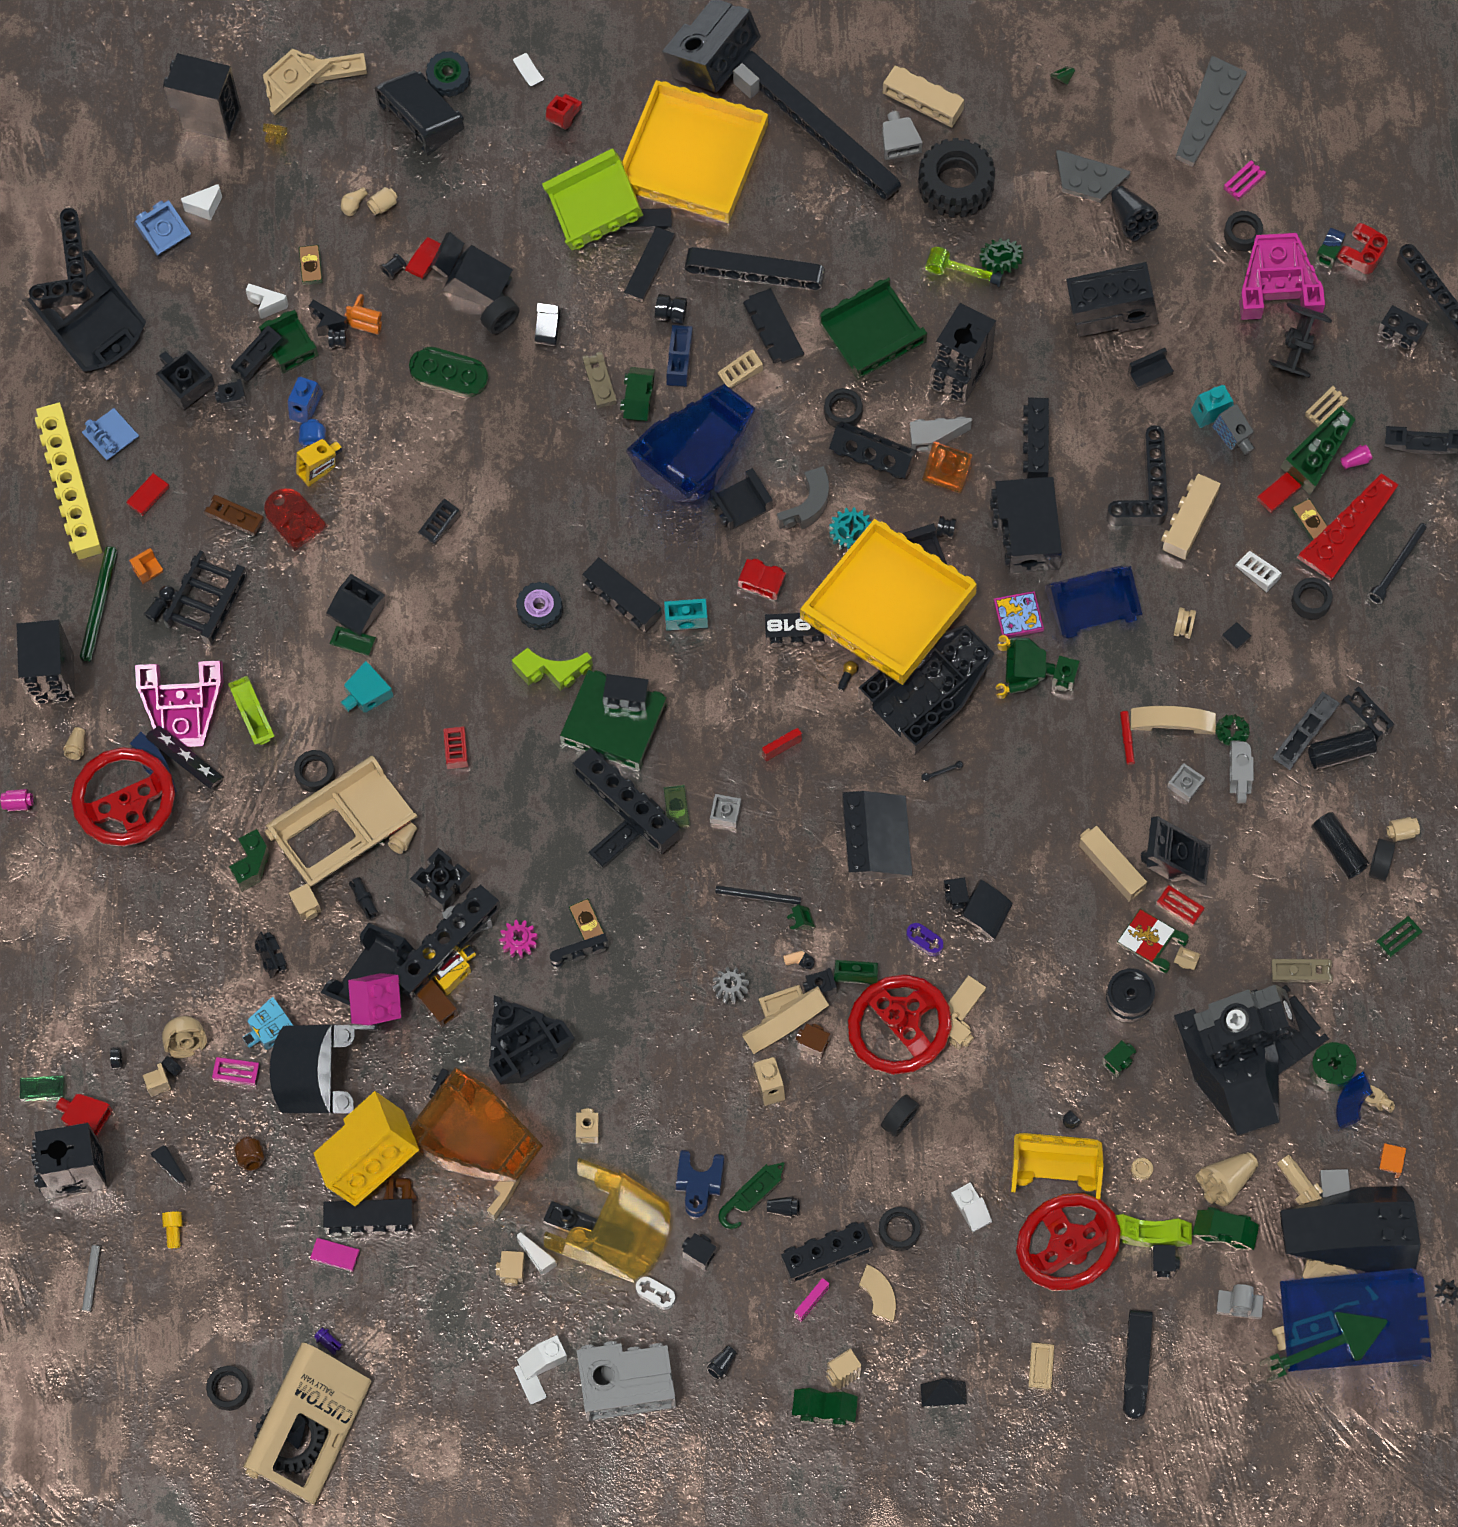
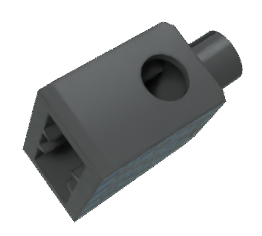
M1235 404L1219 414L1212 427L1229 449L1234 450L1239 447L1244 455L1252 452L1255 447L1249 439L1254 432L1238 405Z

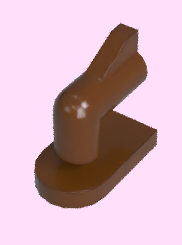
M393 1174L387 1178V1187L383 1200H393ZM396 1178L395 1188H402V1199H412L413 1202H416L417 1198L411 1188V1180L408 1178Z

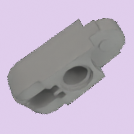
M1231 741L1229 752L1230 793H1236V802L1240 804H1246L1247 794H1251L1253 757H1251V747L1247 742Z

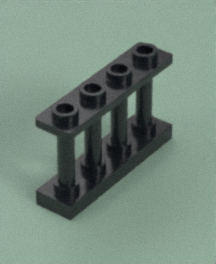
M200 550L197 556L195 555L192 558L191 568L188 573L184 574L181 581L182 585L179 591H175L172 598L173 603L170 608L165 610L163 620L168 629H171L173 623L176 622L199 631L203 642L212 646L247 578V572L245 567L238 564L235 570L232 571L206 562L205 553ZM201 569L228 579L226 588L220 589L197 580ZM192 587L218 596L219 601L216 606L212 607L187 596ZM184 604L210 614V619L207 623L201 624L179 615V612Z

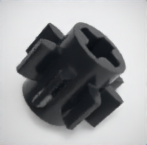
M1442 1279L1441 1287L1435 1285L1434 1290L1438 1293L1433 1299H1438L1441 1302V1307L1444 1304H1449L1450 1307H1453V1300L1458 1301V1287L1454 1285V1280L1446 1283ZM1444 1290H1446V1292H1451V1296L1449 1297L1448 1294H1443Z

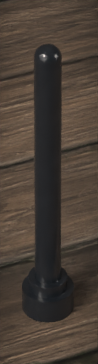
M1425 523L1418 525L1381 583L1376 585V587H1372L1368 593L1371 601L1377 604L1383 603L1387 597V587L1426 530L1427 525Z

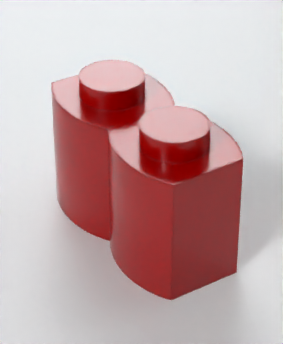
M747 559L738 579V587L749 592L758 593L766 598L777 600L785 581L786 573L778 566L770 567L764 565L759 559Z

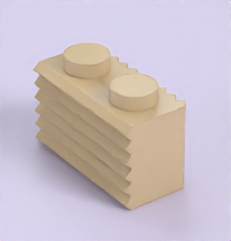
M851 1349L828 1362L826 1378L832 1387L836 1386L839 1390L845 1387V1385H849V1382L856 1380L857 1377L860 1378L861 1364Z

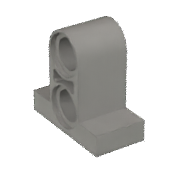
M1237 1284L1233 1286L1231 1292L1218 1291L1216 1314L1261 1320L1263 1296L1254 1295V1287Z

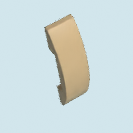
M1178 706L1137 707L1131 709L1130 729L1152 731V728L1194 730L1196 734L1215 735L1216 713Z

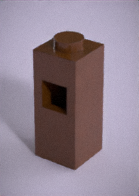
M433 980L415 996L440 1028H443L458 1016L456 1007Z

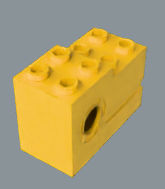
M376 1091L343 1119L345 1125L314 1152L325 1186L354 1206L358 1205L419 1151L404 1111Z

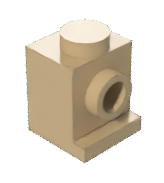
M954 1012L951 1015L952 1029L947 1041L960 1050L963 1046L968 1047L974 1037L971 1035L970 1027L964 1021L959 1022L957 1020L958 1015Z
M586 1108L582 1109L581 1113H576L577 1143H599V1114L594 1113L593 1109ZM584 1122H591L589 1126L583 1125Z

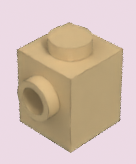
M501 1251V1262L496 1264V1275L500 1276V1281L504 1285L517 1286L518 1283H523L524 1252Z

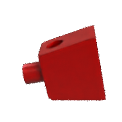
M76 1094L72 1101L61 1097L56 1105V1109L64 1113L61 1121L65 1126L89 1123L96 1137L113 1111L110 1104L82 1094Z

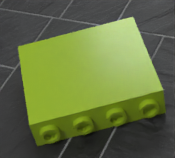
M613 148L542 183L544 190L551 199L566 237L565 243L572 251L584 247L585 244L591 241L599 240L603 235L617 231L621 226L635 222L639 217L643 216L621 158Z

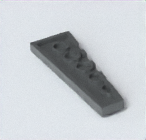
M1211 57L1175 159L1192 167L1195 165L1246 78L1247 71L1217 57Z

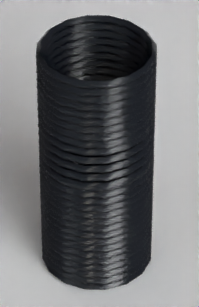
M1370 728L1311 743L1308 746L1309 758L1315 770L1377 753L1376 739Z
M1333 812L1323 815L1312 824L1311 829L1347 879L1357 876L1369 866L1368 860Z

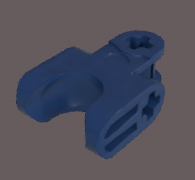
M681 1150L676 1191L686 1192L685 1209L687 1214L692 1218H701L706 1214L709 1195L720 1196L724 1155H714L712 1166L707 1171L698 1172L691 1167L690 1152ZM695 1202H699L697 1208H693Z

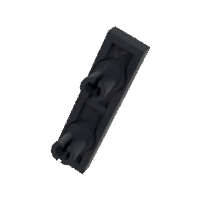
M551 1201L543 1219V1223L623 1255L626 1254L633 1238L632 1232L554 1201Z

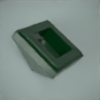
M1065 66L1051 73L1050 77L1067 85L1075 69Z

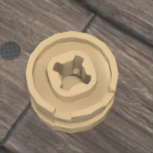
M1179 608L1173 636L1179 637L1183 635L1185 638L1190 639L1196 615L1195 610L1185 611V608ZM1189 617H1191L1189 631H1186Z

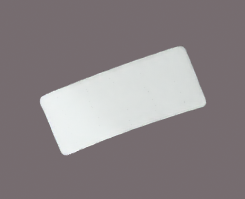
M527 53L513 59L530 86L544 80Z
M520 1366L514 1368L530 1404L546 1398V1394L537 1376L526 1380Z

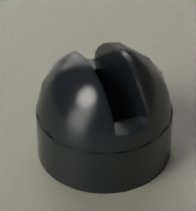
M1071 1110L1063 1117V1124L1068 1129H1075L1082 1123Z

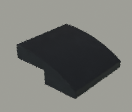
M981 879L977 882L960 918L975 926L976 931L995 940L1013 903L1000 891Z

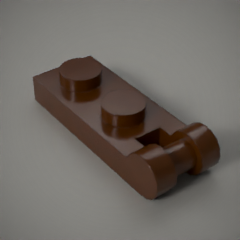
M213 495L210 500V506L206 507L203 512L209 518H215L252 536H255L264 521L262 515L218 495Z

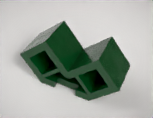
M631 367L629 373H625L624 385H626L625 398L621 399L620 411H624V419L648 421L651 395L654 389L655 369Z
M257 829L238 838L246 857L229 866L241 892L261 882L266 862H268L270 856L267 845Z
M1208 1207L1207 1210L1197 1211L1192 1235L1205 1243H1225L1236 1250H1254L1259 1224L1252 1221L1251 1217L1247 1215H1235L1222 1212L1217 1208Z
M813 1388L794 1389L792 1416L799 1418L800 1422L806 1424L820 1422L829 1423L835 1427H846V1424L855 1423L858 1396L843 1391L825 1393Z

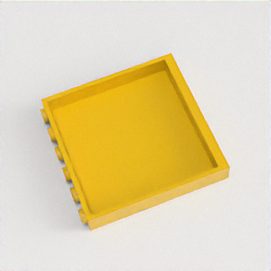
M656 80L622 161L635 195L729 223L767 129L768 114L762 110H753L742 104L730 103L722 98L717 99L705 93L690 91L686 87H677L669 82Z
M874 519L800 608V619L903 685L975 596L977 584L971 577L959 573L954 566L943 563L938 556L924 551L921 545L910 542L902 533H896L890 529L885 522H879Z

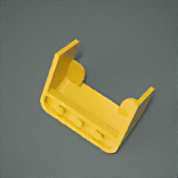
M1029 1133L1016 1134L1013 1144L1011 1192H1016V1184L1026 1186L1028 1183L1033 1182V1177L1077 1181L1078 1186L1082 1190H1095L1096 1199H1100L1103 1177L1102 1143L1088 1138Z

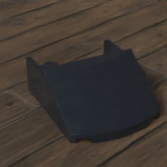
M87 250L82 254L94 270L87 275L86 285L93 293V296L64 319L54 309L47 308L41 311L30 297L22 300L44 328L46 334L81 371L99 369L121 358L136 343L146 324L145 319L91 250Z
M283 1026L274 1042L269 1068L272 1094L281 1113L349 1114L354 1110V1101L351 1094L344 1091H332L333 1047H347L353 1043L355 1031H380V1026Z

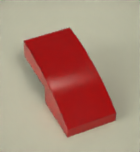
M427 237L414 253L405 270L423 279L433 269L431 264L441 243Z

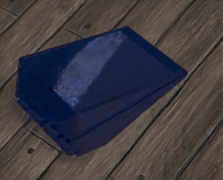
M1410 1268L1280 1281L1287 1357L1340 1336L1342 1332L1335 1319V1312L1381 1318L1388 1321L1360 1361H1354L1347 1344L1344 1343L1291 1365L1288 1372L1395 1367L1431 1363V1343H1422V1339L1430 1338L1428 1320H1420V1316L1428 1315L1426 1297H1418V1294L1425 1293L1424 1277L1421 1271Z

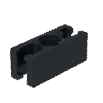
M1359 686L1354 689L1352 696L1348 694L1343 698L1340 707L1362 730L1370 728L1375 736L1376 743L1382 740L1383 732L1378 731L1374 723L1379 724L1385 730L1386 735L1392 732L1394 723ZM1349 699L1352 701L1356 699L1361 707L1358 708ZM1362 713H1369L1372 717L1366 718Z

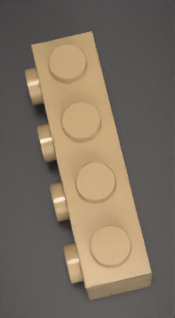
M895 65L883 83V94L951 128L964 110V99L960 95L952 94L942 86L934 85L924 77L916 76L905 68Z
M1197 474L1195 480H1190L1187 487L1189 493L1187 497L1183 496L1178 505L1181 509L1178 514H1173L1170 521L1172 527L1170 531L1166 530L1161 539L1164 542L1163 551L1184 560L1186 559L1219 493L1221 483Z

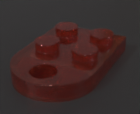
M279 489L270 494L265 502L264 511L267 520L293 551H296L327 528L326 523L302 495L295 490ZM277 498H283L285 500V502L280 506L274 504V501Z

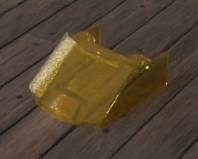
M579 1158L577 1161V1174L594 1181L597 1189L609 1195L593 1231L582 1227H575L568 1233L566 1239L545 1232L544 1247L635 1283L642 1275L650 1271L665 1247L670 1227L669 1204L623 1172L619 1171V1173Z

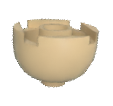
M180 1016L169 1021L162 1032L164 1050L166 1053L169 1052L174 1058L191 1057L195 1055L193 1051L198 1048L202 1050L207 1043V1036L201 1023L190 1016Z

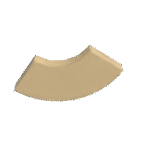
M867 1265L859 1287L867 1291L872 1299V1315L893 1323L896 1311L893 1289L881 1272Z

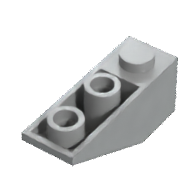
M937 418L929 421L918 419L910 422L911 448L917 450V453L932 452L971 430L972 418Z

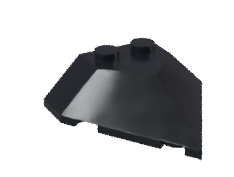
M494 995L489 1068L500 1085L526 1081L559 1061L575 1041V1037L564 1021L554 1020L546 1017L543 1013L514 1002L509 1003L502 1000L501 997Z

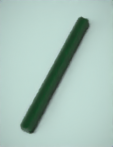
M107 546L105 548L80 652V659L82 661L89 662L92 659L117 554L115 547Z

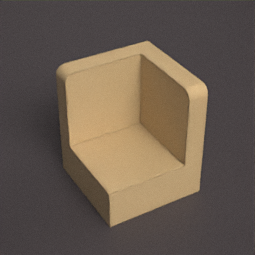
M161 1063L157 1064L158 1070L143 1075L147 1091L151 1097L171 1090Z

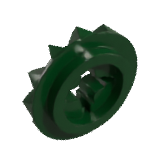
M1226 714L1225 717L1219 719L1216 725L1217 738L1227 746H1230L1231 741L1246 742L1249 737V724L1244 720V717H1239L1236 714ZM1234 723L1235 729L1239 731H1235V734L1231 737V731L1227 728H1231V725Z

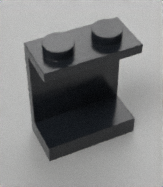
M753 468L745 471L746 478L718 493L713 488L709 490L710 498L708 502L713 510L716 509L718 511V518L723 526L726 525L729 531L773 509V499Z

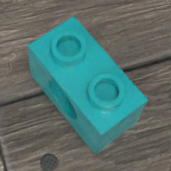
M706 599L664 601L666 631L708 628Z

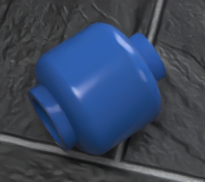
M309 419L300 425L299 444L303 448L321 439L325 440L326 428L318 420Z

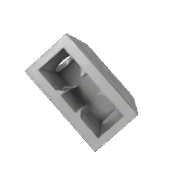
M898 111L890 112L887 115L889 121L884 122L882 127L884 159L890 160L922 153V140L911 118H900Z

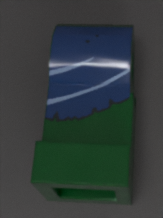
M1330 228L1322 246H1320L1317 252L1315 262L1332 269L1341 250L1340 248L1346 233ZM1322 257L1330 259V261H1326Z

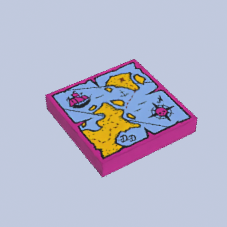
M1035 591L994 599L1001 635L1012 638L1044 631Z

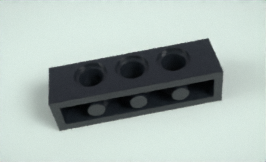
M843 421L836 426L829 447L837 455L849 456L855 462L867 463L872 465V468L875 470H884L891 473L895 478L904 479L910 473L917 450ZM850 440L856 442L857 448L851 446ZM869 448H873L876 451V455H872L869 452ZM888 455L894 457L895 463L889 461Z

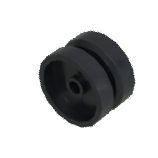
M1127 968L1117 972L1112 976L1106 991L1105 1003L1109 1013L1121 1022L1134 1023L1141 1021L1148 1015L1155 998L1153 981L1146 973L1139 969Z

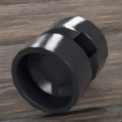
M658 294L655 306V320L667 321L671 319L672 323L683 324L687 310V298L675 297L671 299L670 295Z

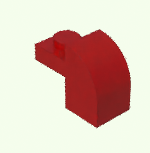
M567 94L563 97L556 95L546 107V121L564 130L568 129L572 124V119L582 108V101Z

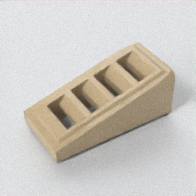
M752 349L720 370L718 376L729 390L762 372L763 363ZM742 365H745L746 371L742 368ZM735 369H737V370L739 371V373H740L739 376H738V375L736 374V372L734 371ZM728 373L734 378L732 381L727 376Z

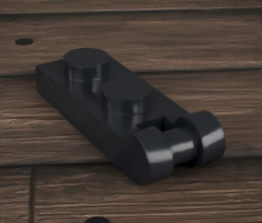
M267 326L234 361L231 369L235 373L241 374V378L244 381H249L253 377L254 372L284 339L270 326ZM248 362L249 365L245 368L244 364Z
M603 933L552 951L550 953L551 966L554 969H560L565 962L571 960L579 961L588 954L604 952L606 948H609L606 934Z

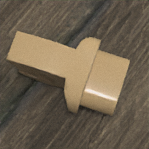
M1367 1084L1363 1093L1365 1102L1369 1106H1376L1379 1111L1385 1109L1391 1113L1395 1108L1394 1102L1389 1100L1382 1090Z

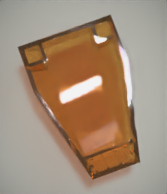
M457 1067L454 1068L410 1126L419 1152L445 1170L487 1180L517 1182L543 1147L540 1141L487 1085Z

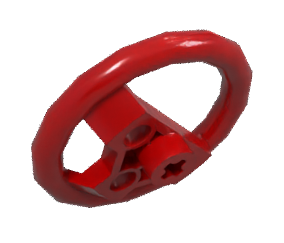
M121 747L104 751L85 764L75 779L71 802L74 817L87 835L102 844L124 847L144 842L161 830L172 813L175 790L172 776L160 759L142 749ZM122 760L140 762L153 771L150 777L92 803L84 802L88 783L97 771L109 763ZM143 787L150 788V792L146 796L139 795V791ZM162 794L158 811L152 820L147 823L144 814L149 802L159 798ZM103 805L111 806L108 813L103 814L100 812ZM130 815H139V818L136 822H128V817ZM113 820L124 824L127 833L107 832L95 824H102Z
M907 974L884 977L877 981V983L868 986L854 1002L848 1018L849 1042L857 1057L873 1070L891 1075L912 1073L932 1063L945 1048L952 1029L950 1006L941 990L924 978ZM898 988L917 990L907 997H893L887 992L888 990ZM881 1002H889V1006L886 1009H879ZM918 1002L920 1005L917 1010H909L910 1004ZM868 1006L876 1012L902 1042L913 1058L890 1061L879 1058L868 1050L861 1037V1021ZM936 1008L939 1026L934 1040L930 1043L925 1034L920 1030L921 1017L929 1009ZM907 1032H916V1035L913 1039H905V1035Z
M1085 1193L1059 1195L1043 1202L1028 1215L1021 1227L1016 1246V1254L1021 1270L1034 1284L1051 1291L1075 1290L1093 1283L1109 1269L1119 1251L1121 1229L1115 1212L1103 1200L1096 1199V1197ZM1065 1207H1084L1095 1211L1097 1214L1091 1222L1086 1225L1070 1223L1062 1209ZM1043 1221L1051 1234L1048 1246L1038 1254H1030L1031 1237L1039 1223ZM1067 1228L1064 1234L1058 1235L1060 1229ZM1089 1233H1096L1092 1239H1086ZM1106 1241V1246L1099 1259L1086 1271L1071 1277L1050 1276L1069 1263L1072 1265L1081 1264L1086 1259L1088 1251ZM1051 1256H1058L1054 1262H1048Z

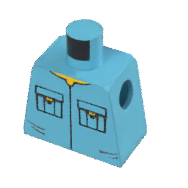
M272 997L248 1019L247 1022L252 1031L243 1036L242 1039L249 1048L260 1041L263 1047L268 1050L273 1048L281 1028L293 1024L274 997Z

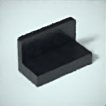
M1162 348L1129 364L1127 375L1137 391L1173 375L1174 370L1166 359V348Z

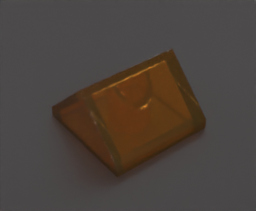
M933 442L922 480L961 493L972 467L973 455Z

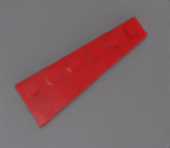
M1381 473L1322 533L1300 552L1297 559L1332 581L1399 484Z

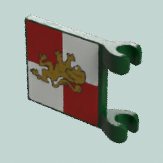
M1140 908L1118 939L1117 944L1166 974L1170 969V963L1159 956L1171 939L1184 947L1189 941V936Z

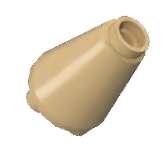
M1247 1152L1203 1167L1196 1174V1179L1205 1192L1204 1197L1210 1204L1215 1202L1220 1206L1229 1205L1258 1167V1161L1253 1154Z

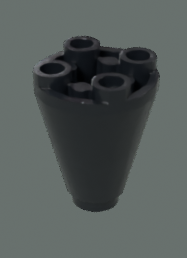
M1118 186L1112 191V203L1121 231L1127 238H1130L1131 241H1137L1141 236L1158 228V212L1152 205L1124 186Z

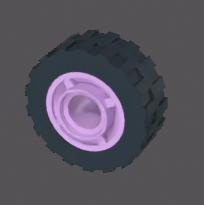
M546 582L530 583V585L525 586L519 592L516 608L523 624L534 630H546V628L553 627L555 623L557 624L558 619L562 616L563 605L560 593L556 591L554 586H550ZM538 603H543L545 605L542 609H536L534 607Z

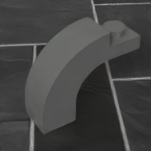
M824 466L804 472V482L809 492L808 498L797 507L777 513L779 529L784 527L791 528L796 523L800 524L801 529H805L822 516L829 498V481Z

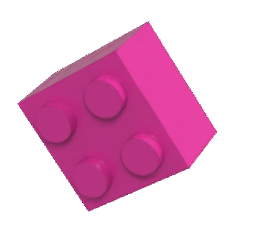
M379 973L348 980L352 1024L373 1025L401 1018L398 975Z

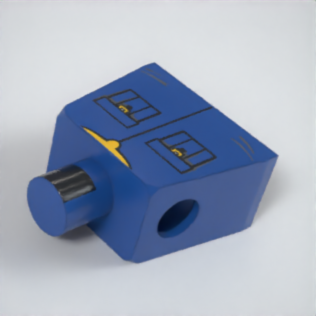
M303 377L297 378L288 398L290 420L304 423L312 418L323 394L317 382Z

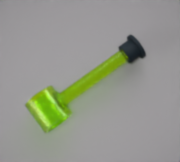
M941 247L931 248L925 265L926 270L930 273L941 275L946 268L990 280V283L996 284L997 287L1000 286L1003 274L999 272L993 274L992 272L949 260L950 253L946 249Z

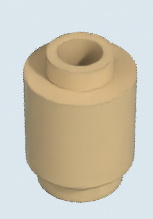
M384 187L369 198L370 200L367 202V205L374 215L382 214L397 204L396 199L398 197L392 188Z
M1406 817L1390 821L1386 831L1389 839L1392 838L1394 842L1415 838V835L1420 834V827L1416 818Z

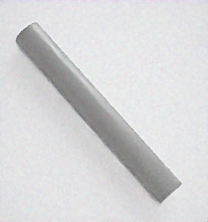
M97 1245L91 1246L82 1306L83 1312H91L100 1246Z

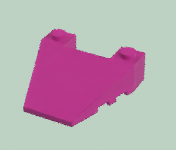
M1297 233L1256 235L1239 300L1241 320L1261 319L1264 310L1263 300L1300 299V306L1323 313L1325 307L1323 285L1318 280L1315 269L1310 264Z
M198 662L199 683L161 685L160 665H135L136 687L153 729L160 725L186 747L204 746L224 683L223 662Z

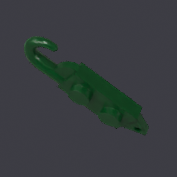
M782 1162L770 1166L766 1164L720 1209L718 1218L721 1225L727 1229L738 1228L741 1222L731 1224L727 1222L726 1215L734 1207L738 1211L749 1212L782 1182L781 1176L785 1163Z

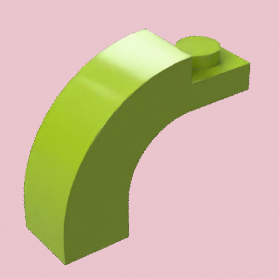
M1125 1214L1116 1215L1121 1229L1120 1239H1122L1124 1244L1139 1247H1152L1153 1245H1175V1247L1192 1245V1223L1177 1218L1166 1221H1145Z

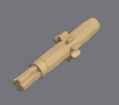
M1290 1155L1276 1163L1299 1195L1295 1199L1299 1205L1322 1199L1320 1194L1324 1191L1318 1183L1314 1186L1311 1184Z

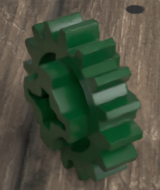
M999 238L998 242L991 240L992 244L985 243V248L980 249L981 267H986L987 272L993 270V274L997 272L1004 274V271L1011 273V269H1018V264H1022V259H1024L1021 245H1017V241L1011 243L1010 239L1003 241L1002 238Z

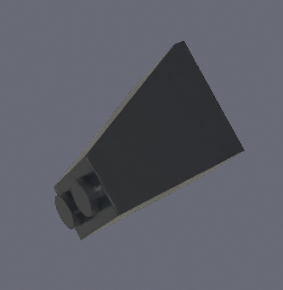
M471 245L459 256L442 290L488 307L493 301L504 296L502 291L504 287L507 288L512 280L510 275L513 269Z

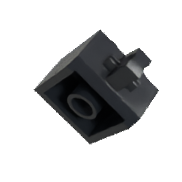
M186 350L174 359L166 351L159 355L161 362L165 366L155 374L157 381L183 410L215 386L212 374L189 350Z

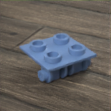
M115 408L111 409L97 421H92L91 419L86 421V429L82 431V434L106 460L139 437Z

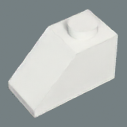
M556 1335L535 1345L519 1357L517 1361L525 1379L528 1380L567 1362V1355Z

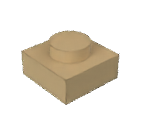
M1180 946L1174 963L1179 964L1182 968L1195 970L1201 954Z

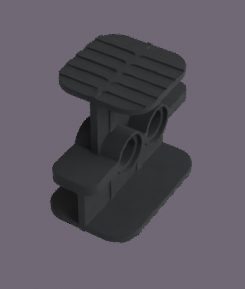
M1288 302L1287 306L1292 311L1301 314L1297 328L1291 327L1284 335L1286 337L1285 345L1291 348L1286 363L1269 359V363L1272 366L1310 378L1311 374L1308 371L1296 367L1301 352L1308 354L1310 350L1314 349V336L1310 333L1314 318L1331 323L1332 320L1323 313Z

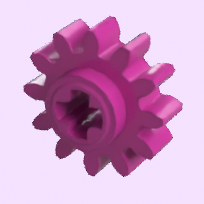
M517 919L514 921V926L506 923L507 931H500L501 935L505 938L499 939L500 944L504 945L503 952L505 953L510 950L512 958L515 956V953H518L521 959L523 958V952L531 955L530 947H537L536 942L533 940L538 939L537 934L533 933L534 926L532 925L527 928L526 920L522 922V925H519ZM517 936L519 938L522 937V941H518V939L515 941V938Z

